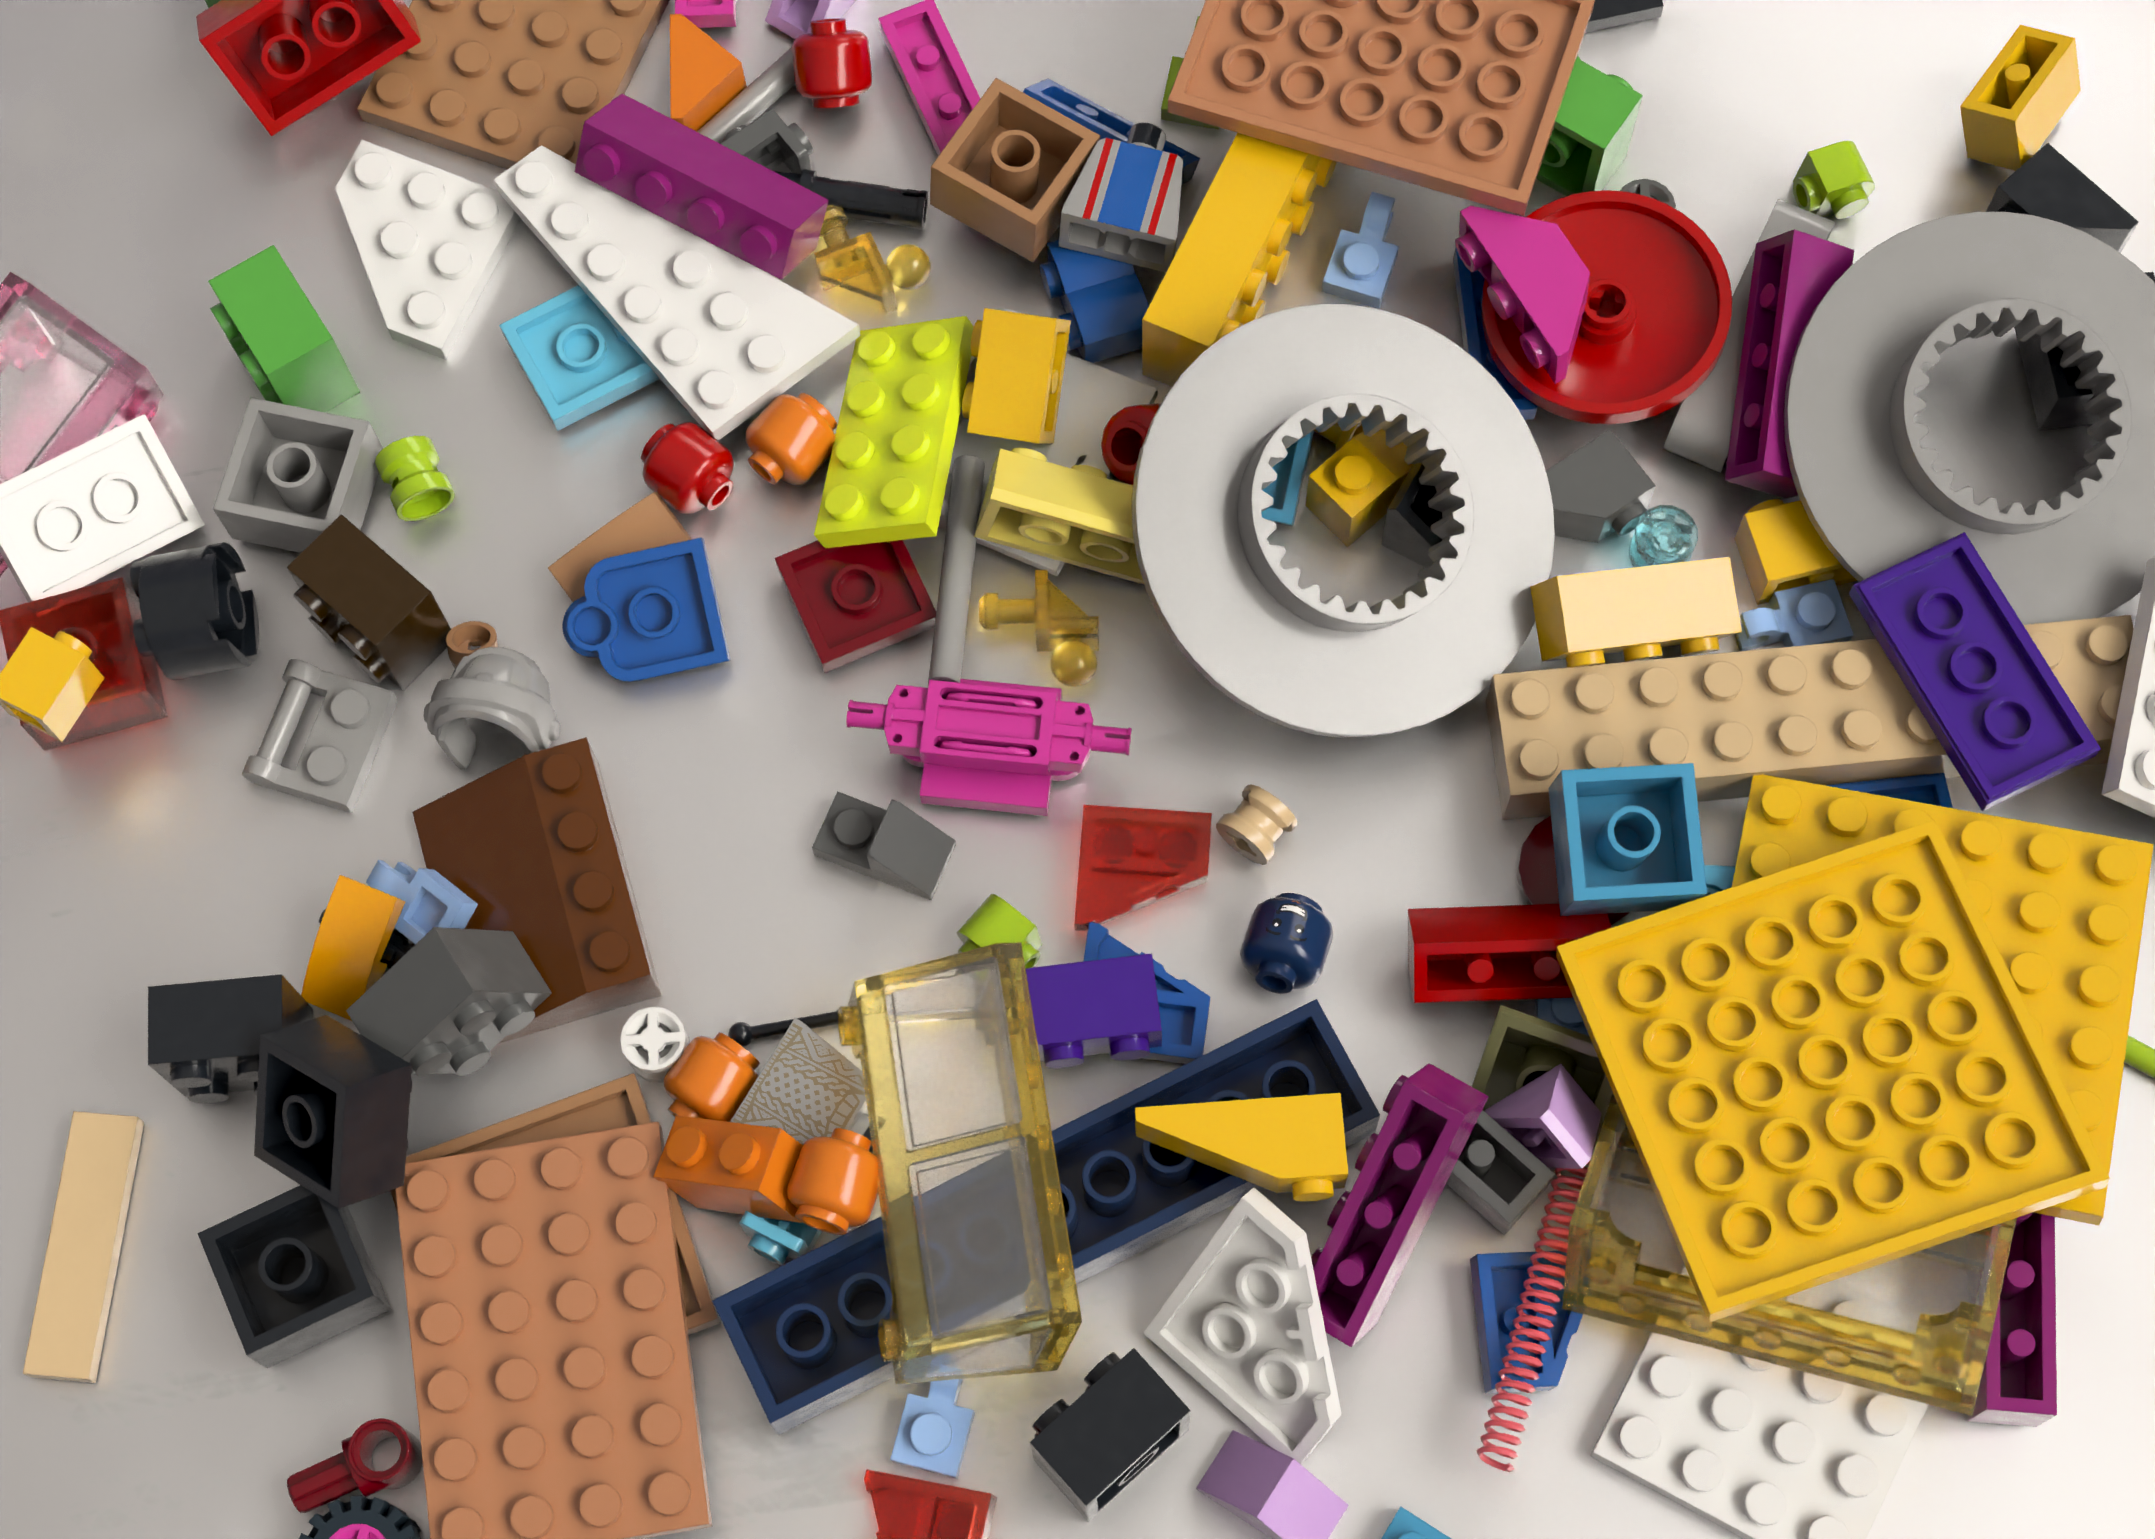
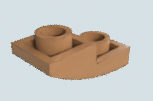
M653 492L587 537L550 565L548 569L571 601L574 602L585 596V579L590 569L599 561L609 557L692 539L657 492Z

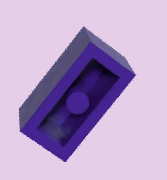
M1152 953L1020 969L1031 1062L1044 1061L1047 1068H1069L1084 1063V1056L1110 1053L1113 1060L1127 1061L1144 1058L1150 1055V1048L1162 1047V1028Z

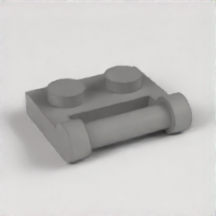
M291 659L282 676L286 686L256 756L251 755L248 757L242 776L258 785L353 813L398 699L393 691L323 671L301 660ZM310 693L325 697L296 769L292 770L280 766Z

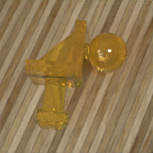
M827 205L819 236L824 239L827 248L814 253L819 282L823 291L839 286L880 301L886 314L897 310L893 284L904 290H913L921 287L928 280L931 272V262L928 255L918 246L911 244L901 245L889 254L885 266L871 232L850 239L845 229L848 225V219L843 208Z
M1035 570V598L999 599L998 592L985 593L979 599V623L985 630H999V624H1035L1037 652L1053 651L1050 667L1052 674L1061 684L1069 687H1078L1088 683L1093 678L1098 664L1094 651H1099V616H1088L1048 579V570Z

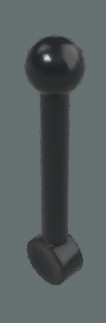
M858 1005L842 1007L836 1012L796 1018L811 1029L836 1024L842 1026L855 1025L864 1020L862 1007ZM794 1019L750 1026L745 1022H737L729 1029L728 1037L745 1047L753 1039L785 1034Z

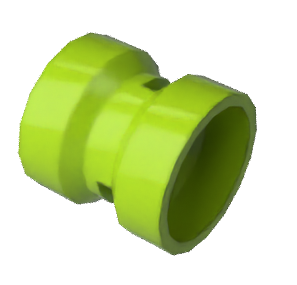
M410 436L392 442L383 448L375 459L376 467L383 482L391 485L393 488L390 500L399 519L404 521H418L434 516L446 509L455 497L447 475L439 472L437 469L440 458L432 440L426 436Z

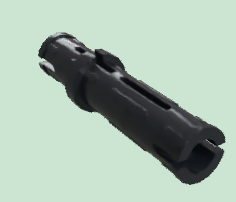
M804 169L802 174L774 171L828 199L829 202L825 215L883 224H896L920 230L924 228L928 206V191L819 177L816 171Z

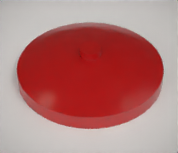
M1600 190L1572 194L1552 201L1526 216L1531 219L1555 223L1560 227L1590 271L1587 302L1566 378L1555 384L1543 366L1536 369L1529 362L1520 344L1519 337L1522 335L1511 317L1503 320L1497 314L1487 293L1489 285L1486 280L1484 281L1482 296L1484 336L1490 354L1506 380L1525 398L1548 412L1578 422L1607 425L1629 423L1658 415L1679 404L1696 391L1715 368L1723 352L1732 316V291L1728 272L1720 253L1706 233L1694 221L1670 205L1648 196L1625 191Z

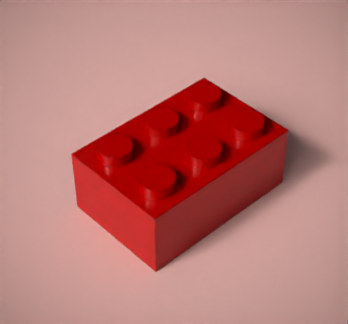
M221 0L196 16L199 41L271 137L421 42L415 17L403 0Z

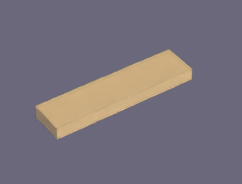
M73 1111L23 1374L28 1377L96 1383L144 1121L139 1117Z

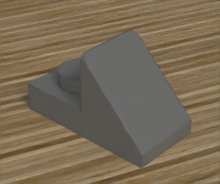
M837 791L812 846V850L817 857L932 900L956 846V840L901 802L892 799L887 810Z

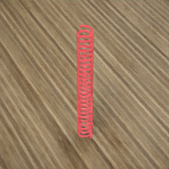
M1592 1156L1586 1165L1593 1166L1598 1164V1161ZM1585 1166L1582 1169L1556 1168L1554 1170L1558 1178L1551 1181V1186L1554 1190L1547 1194L1551 1203L1544 1206L1547 1214L1541 1218V1224L1544 1228L1537 1231V1235L1540 1238L1534 1244L1537 1253L1530 1257L1533 1266L1527 1269V1274L1530 1278L1523 1282L1527 1291L1520 1294V1299L1523 1303L1516 1307V1311L1520 1316L1513 1320V1325L1516 1329L1509 1333V1337L1513 1342L1505 1346L1509 1355L1502 1358L1506 1368L1498 1372L1502 1381L1495 1384V1389L1499 1394L1491 1398L1495 1407L1487 1411L1492 1420L1484 1423L1488 1433L1480 1437L1484 1446L1476 1450L1482 1461L1503 1471L1511 1472L1515 1469L1512 1464L1500 1463L1486 1456L1483 1452H1494L1511 1459L1518 1457L1516 1451L1495 1446L1487 1441V1439H1498L1515 1446L1522 1444L1518 1437L1499 1433L1490 1426H1502L1515 1432L1525 1431L1522 1424L1503 1420L1494 1413H1506L1519 1419L1529 1417L1526 1411L1507 1407L1498 1402V1400H1509L1522 1406L1533 1404L1529 1398L1508 1393L1501 1387L1510 1386L1526 1393L1536 1391L1533 1385L1511 1380L1505 1374L1514 1373L1529 1380L1540 1378L1537 1372L1515 1367L1508 1361L1517 1360L1532 1367H1541L1543 1365L1540 1359L1518 1354L1512 1348L1521 1347L1535 1354L1547 1352L1543 1346L1521 1341L1516 1335H1526L1543 1342L1550 1340L1547 1333L1524 1328L1519 1322H1529L1545 1329L1554 1327L1550 1320L1527 1315L1523 1312V1309H1532L1547 1316L1557 1314L1553 1307L1541 1303H1533L1526 1297L1535 1296L1550 1303L1561 1301L1558 1295L1543 1290H1535L1530 1284L1537 1283L1557 1291L1564 1289L1561 1282L1550 1278L1538 1277L1533 1271H1542L1558 1278L1568 1276L1564 1269L1541 1264L1537 1261V1258H1545L1560 1265L1571 1263L1567 1256L1554 1252H1545L1540 1246L1547 1245L1566 1253L1574 1251L1571 1244L1560 1240L1548 1239L1544 1236V1233H1552L1567 1240L1578 1238L1574 1231L1551 1226L1547 1221L1554 1220L1562 1225L1573 1228L1581 1226L1578 1219L1568 1215L1555 1214L1551 1211V1208H1558L1573 1215L1585 1213L1579 1205L1554 1199L1555 1195H1560L1578 1203L1588 1201L1585 1194L1575 1190L1561 1189L1557 1185L1558 1183H1564L1579 1190L1592 1188L1586 1180L1561 1174V1171L1567 1170L1574 1175L1584 1178L1595 1176L1594 1172Z

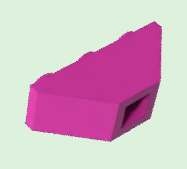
M1469 206L1461 210L1459 238L1455 239V245L1463 263L1471 272L1480 271L1489 285L1487 293L1497 314L1503 320L1511 317L1522 334L1519 340L1529 362L1536 369L1543 366L1555 384L1565 379L1587 302L1590 271L1560 227L1555 223L1476 206Z

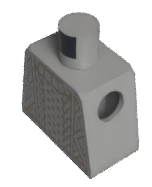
M796 1018L792 1021L730 1121L733 1123L781 1128L802 1145L805 1141L814 1137H831L835 1128L850 1130L865 1136L872 1142L869 1151L875 1154L883 1164L891 1154L899 1137L898 1131L871 1116L881 1098L877 1084L805 1023Z

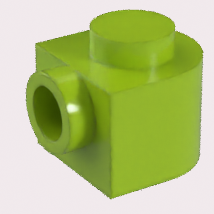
M1841 141L1807 152L1793 180V193L1798 207L1822 217L1834 214L1837 219L1850 217L1863 210L1869 203L1868 197L1875 189V183L1853 141Z
M991 894L957 931L958 937L964 943L958 950V953L969 965L986 977L994 970L1008 983L1011 979L1018 983L1021 981L1020 969L1035 967L1041 955L1038 949L1042 946L1037 926L1008 902L995 894Z

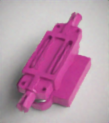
M960 679V683L929 680L928 688L896 685L887 704L857 702L849 700L848 703L849 711H847L846 718L848 728L858 727L884 730L890 754H899L909 764L923 767L920 789L921 804L1048 816L1052 780H1069L1082 773V769L1088 761L1091 751L1118 753L1129 756L1132 728L1093 725L1089 704L1062 701V689L970 679Z

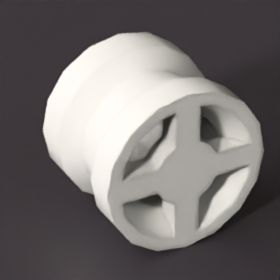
M648 1007L634 1013L624 1024L620 1037L622 1052L636 1074L649 1082L657 1083L664 1082L667 1072L691 1042L685 1027L676 1014L660 1007ZM666 1045H672L673 1047H668L666 1051L661 1054V1058L659 1059V1052L662 1051Z

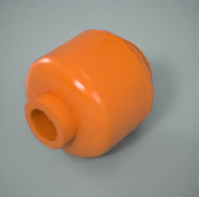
M800 393L797 397L790 394L779 395L772 400L746 430V442L753 453L748 458V462L758 475L773 485L780 479L793 485L805 484L831 457L835 441L833 431L837 427V423L831 413L808 394Z
M719 1032L714 1039L705 1036L694 1038L665 1075L664 1088L674 1100L667 1110L674 1117L685 1116L730 1122L759 1075L755 1070L760 1062L743 1046L723 1033Z
M835 1128L831 1137L819 1136L805 1141L787 1187L788 1199L797 1208L795 1217L799 1221L815 1229L835 1235H845L848 1227H857L868 1222L885 1176L883 1162L869 1151L872 1142L868 1138L850 1130Z

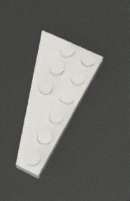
M542 145L493 179L499 194L700 426L717 441L861 336L857 323L756 266L575 173L576 164Z

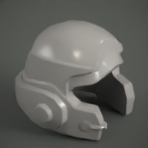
M504 647L478 649L469 656L463 657L451 678L437 683L430 703L426 704L423 717L424 721L427 722L429 732L435 736L440 747L460 770L468 768L475 753L476 735L467 725L466 718H477L495 723L512 732L526 745L524 755L550 748L552 741L557 740L560 734V723L556 720L555 710L550 704L549 683L535 661L524 654Z

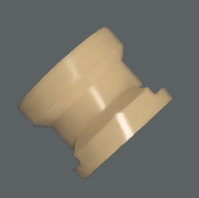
M1250 784L1242 791L1244 799L1233 813L1224 814L1216 823V829L1221 837L1237 852L1255 863L1265 865L1273 857L1275 851L1274 844L1283 831L1292 832L1297 826L1298 821L1290 809L1278 798L1261 787Z

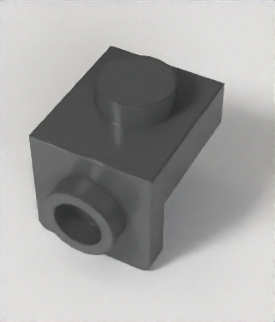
M773 109L748 126L741 125L734 128L721 142V145L770 170L782 162L786 164L792 173L802 174L804 169L812 170L809 155L814 151L809 139L796 123L787 126Z

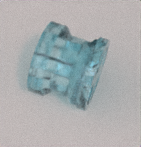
M1659 505L1648 509L1640 517L1629 545V559L1633 567L1690 561L1698 542V528L1693 518L1686 511L1673 505ZM1653 543H1656L1659 548L1657 549Z

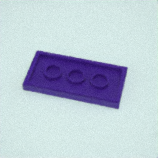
M1965 532L1852 586L1849 592L1850 597L1982 812L2095 757L2101 750Z

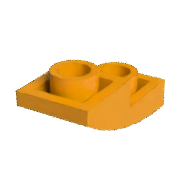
M339 875L322 918L308 962L301 996L307 1003L352 1021L346 1010L384 975L387 964L380 962L406 901Z

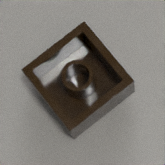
M342 514L287 566L288 571L299 586V589L293 596L311 614L308 618L309 621L333 644L336 645L342 639L355 653L352 656L354 661L376 682L380 683L387 676L404 691L447 648L446 636L451 628L432 592Z

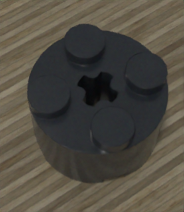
M222 542L149 556L145 560L135 561L131 564V583L135 594L139 598L142 619L135 620L133 625L136 647L142 657L154 656L166 678L179 680L248 667L252 662L246 657L257 655L259 648V621L256 602L252 590L240 591L235 573L245 572L246 570L238 553L230 544Z

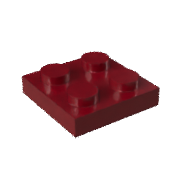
M817 540L774 558L780 576L824 673L935 627L936 610L903 540L824 548Z

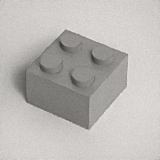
M250 397L213 510L232 539L302 553L341 514L361 530L379 474L375 459L383 447L369 421Z

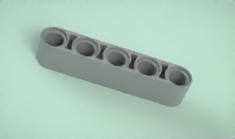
M1778 199L1758 242L1793 229L1828 241L1835 222ZM1755 249L1732 296V316L1723 352L1708 378L1683 401L1663 449L1719 473H1721L1728 458Z

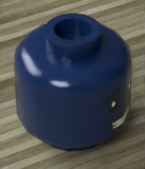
M1282 893L1275 898H1270L1258 904L1251 916L1240 949L1242 964L1255 977L1259 986L1273 993L1286 994L1292 990L1311 986L1317 982L1323 971L1333 939L1332 925L1323 914L1319 904L1306 896L1295 893Z

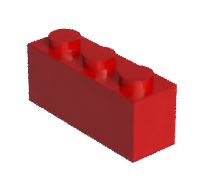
M1559 904L1408 909V970L1414 1003L1573 998L1556 957L1557 946L1611 928L1608 915L1560 916Z

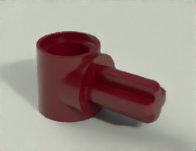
M378 1418L367 1421L351 1437L342 1440L343 1452L291 1475L287 1479V1488L291 1501L300 1513L310 1512L357 1489L365 1497H368L383 1489L402 1488L410 1484L418 1476L422 1468L421 1443L414 1434L392 1420ZM398 1438L401 1446L398 1461L385 1471H375L372 1465V1454L375 1447L384 1439Z

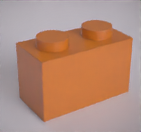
M685 1116L675 1117L653 1176L655 1179L665 1182L669 1189L699 1209L744 1215L745 1211H748L758 1217L802 1223L795 1217L797 1208L789 1201L787 1196V1187L803 1146L781 1128Z

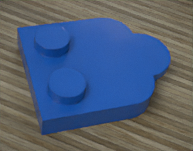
M702 537L609 557L599 561L587 574L584 584L585 596L575 600L568 607L563 618L562 629L568 645L583 656L599 657L603 668L612 677L622 681H640L731 661L705 541Z

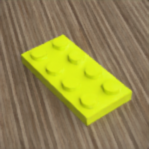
M967 316L860 331L861 336L856 339L835 441L814 536L824 548L937 536L972 356L971 336L974 326Z

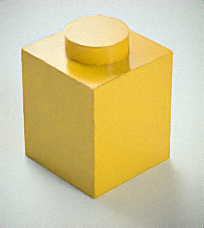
M31 627L0 673V705L9 715L63 742L105 677L89 660L92 650L84 643L62 631H58L55 637L52 638Z

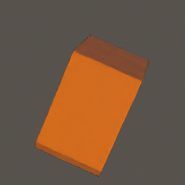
M670 14L671 119L697 132L747 87L742 62L684 15Z

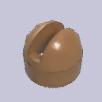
M480 621L461 623L453 627L446 636L448 656L454 668L457 667L463 657L469 656L478 649L498 647L495 629L491 625ZM471 646H481L480 648L471 650Z

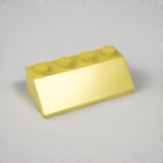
M1000 448L990 472L974 537L1144 584L1133 538V485L1107 479L1105 472L1092 466L1074 465L1068 468L1047 462L1045 455L1032 449L1013 448L1011 451Z

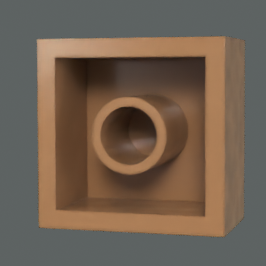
M995 78L932 164L930 205L1027 260L1034 262L1059 227L1063 205L1097 141L1100 140V135L1000 79Z

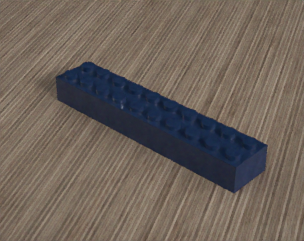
M1315 999L712 1301L769 1423L777 1434L780 1435L936 1356L939 1350L946 1351L1238 1203L1252 1188H1256L1259 1192L1265 1189L1137 1137L1135 1130L1136 1107L1341 1093L1346 1148L1376 1132L1380 1113L1318 1000Z

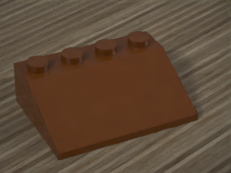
M587 737L523 755L412 812L426 869L437 871L478 904L464 929L513 931L552 992L534 1010L535 1017L531 1023L522 1030L504 1037L499 1043L662 995L599 762Z

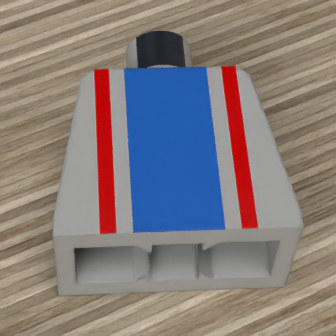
M1137 123L1132 126L1127 142L1110 138H1103L1097 141L1063 205L1059 247L1167 272L1176 250L1183 159L1177 154L1163 151L1166 134L1161 128L1150 123Z

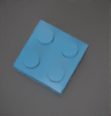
M1694 763L1560 771L1548 788L1560 916L1662 911L1702 898L1707 894Z

